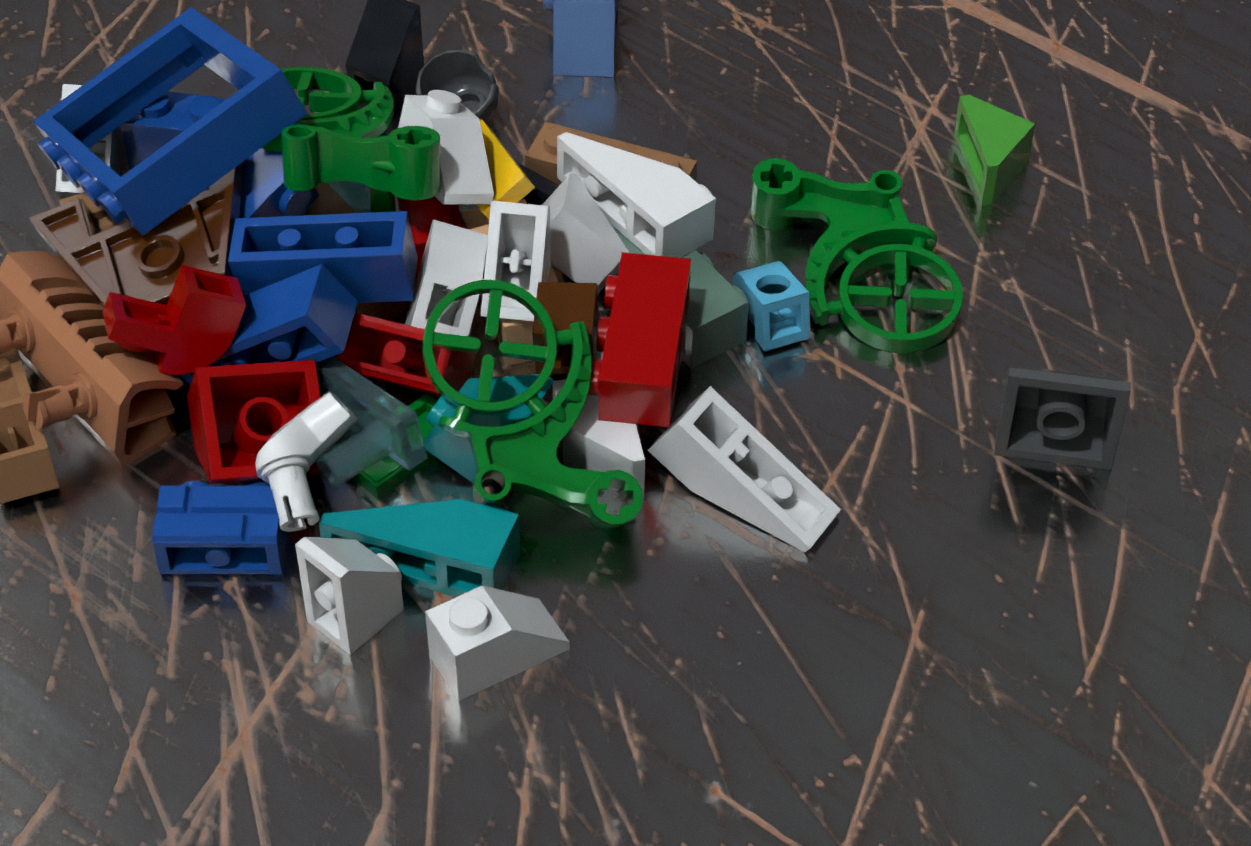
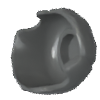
M447 50L431 57L418 72L416 83L417 95H428V92L431 90H444L454 93L461 98V103L485 123L498 108L499 87L496 85L494 74L483 64L475 52L470 50Z

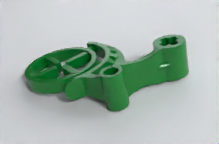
M316 67L281 68L291 87L297 89V96L304 108L309 104L311 112H318L307 114L293 125L285 127L280 135L262 147V149L267 151L282 152L283 180L286 188L293 191H308L314 189L318 183L353 181L373 189L391 192L394 196L407 200H424L439 193L440 135L437 131L424 126H405L391 131L388 136L378 137L389 127L394 116L392 94L382 82H375L374 90H361L360 85L353 78L337 71ZM313 90H321L327 92H313Z
M770 158L760 162L753 170L750 197V215L757 225L764 229L781 230L791 226L796 217L821 219L829 226L812 248L805 271L804 287L809 291L810 314L815 324L819 323L820 326L828 324L829 316L840 314L849 331L862 342L874 348L894 353H913L932 348L944 341L953 332L959 320L963 301L961 282L954 269L940 256L931 252L937 243L936 233L924 225L909 223L900 200L902 179L896 172L885 169L876 171L870 177V183H842L830 180L817 173L799 170L794 163L786 159ZM847 262L848 265L840 280L838 301L826 302L824 289L829 278L838 267ZM894 264V295L902 297L905 294L907 282L906 264L915 266L931 273L941 281L947 290L911 289L908 306L913 309L950 310V312L940 323L927 330L907 333V303L904 299H898L895 302L894 332H889L865 321L852 305L888 307L891 304L892 289L888 287L855 286L851 284L858 276L873 267Z
M500 280L473 281L455 288L443 297L433 309L425 327L422 346L423 361L427 374L438 392L449 402L457 406L453 418L442 416L438 425L442 429L454 435L467 438L470 441L477 474L472 486V495L476 503L499 506L504 502L509 491L521 492L543 498L565 510L581 512L596 529L610 532L626 527L642 506L643 494L638 481L629 473L621 470L601 472L568 468L563 466L557 458V447L580 415L590 385L591 351L584 321L571 323L567 330L555 331L548 312L532 294L515 284ZM489 293L485 337L488 340H494L497 336L502 295L524 305L537 319L543 331L546 346L503 341L499 345L498 353L502 357L545 362L537 380L527 390L513 398L490 402L494 357L490 354L484 355L481 362L477 400L468 398L453 389L444 380L436 366L432 348L469 353L479 351L481 341L476 337L434 332L439 320L451 306L472 295ZM571 344V362L566 381L557 396L546 406L537 394L542 390L552 372L557 346ZM525 404L534 414V416L526 420L505 426L489 427L467 423L471 412L484 415L502 414L516 410ZM485 479H494L501 485L502 491L498 494H489L484 491L481 482ZM609 487L618 489L617 499H626L627 505H623L615 515L606 513L607 504L598 503V498L603 497Z

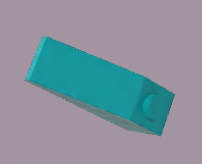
M464 499L323 513L319 520L321 538L356 539L373 553L387 555L399 568L402 575L401 582L458 597L480 586L503 590L521 553L519 514L505 511L496 505H483Z

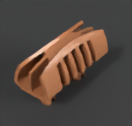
M43 251L7 253L0 266V354L7 353L12 348L17 349L20 357L49 387L41 391L26 393L23 397L25 417L27 421L36 419L35 430H42L49 425L68 420L75 415L122 467L173 438L177 434L170 414H174V407L165 389L178 390L184 384L179 376L160 373L153 350L147 349L144 352L130 351L119 346L115 341L108 340L102 313L104 307L58 255Z

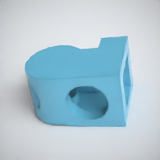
M775 261L734 273L733 285L738 286L747 297L750 306L748 319L755 326V340L764 351L810 338L809 291L782 262Z

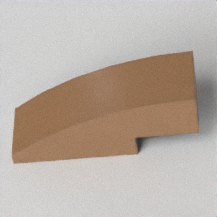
M12 348L7 353L0 354V504L59 488L43 429L35 430L36 419L27 421L24 414L23 397L26 393L31 392L19 352L15 348Z

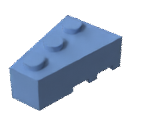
M544 0V10H553V76L614 77V53L617 37L615 19L618 16L619 0Z

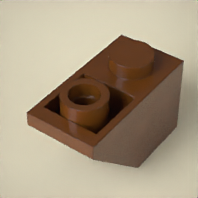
M538 282L536 299L548 312L555 331L567 330L571 323L584 321L589 337L591 360H601V352L596 350L599 322L597 283ZM534 317L533 345L546 346L543 331ZM571 344L557 346L556 359L551 374H568L571 362ZM535 361L536 374L541 373L545 362Z

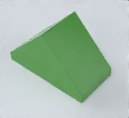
M972 95L959 96L954 137L981 206L992 205L1029 163L1035 123Z

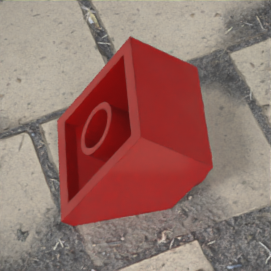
M315 360L196 367L187 399L194 450L210 484L262 480L257 477L255 462L258 452L276 431L313 402L321 398ZM329 450L310 466L306 476L331 474L332 466Z

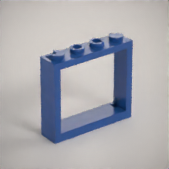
M190 7L33 122L45 138L38 143V146L50 159L57 170L61 169L76 188L81 186L90 200L97 207L101 205L116 224L126 220L144 236L280 135L285 127L293 125L308 113L280 68ZM203 65H206L238 89L236 93L121 177L89 149Z

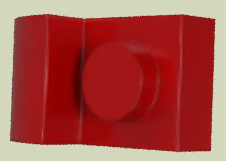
M181 264L167 305L109 292L102 313L108 340L115 341L119 346L130 351L144 352L147 349L153 350L160 373L165 375H183L195 372L196 367L211 365L226 352L235 337L246 303L238 278Z

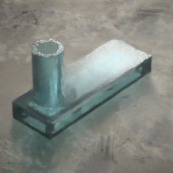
M335 357L315 363L320 396L322 397L329 391L332 392L358 418L357 422L350 428L355 433L325 451L316 460L319 471L331 486L339 487L385 456H389L407 470H411L428 459L417 414L414 410Z

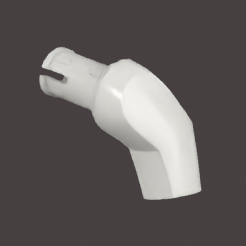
M330 391L276 431L256 456L257 477L266 483H270L282 531L292 532L306 529L304 518H307L308 524L312 526L319 521V513L314 505L306 473L309 471L310 466L323 456L358 420L352 411Z

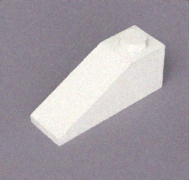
M568 132L557 136V178L563 182L570 173L578 175L609 223L644 254L681 258L713 240L716 198L708 188L698 184L680 168Z
M711 386L684 409L670 424V427L648 449L691 492L803 552L808 551L841 510Z

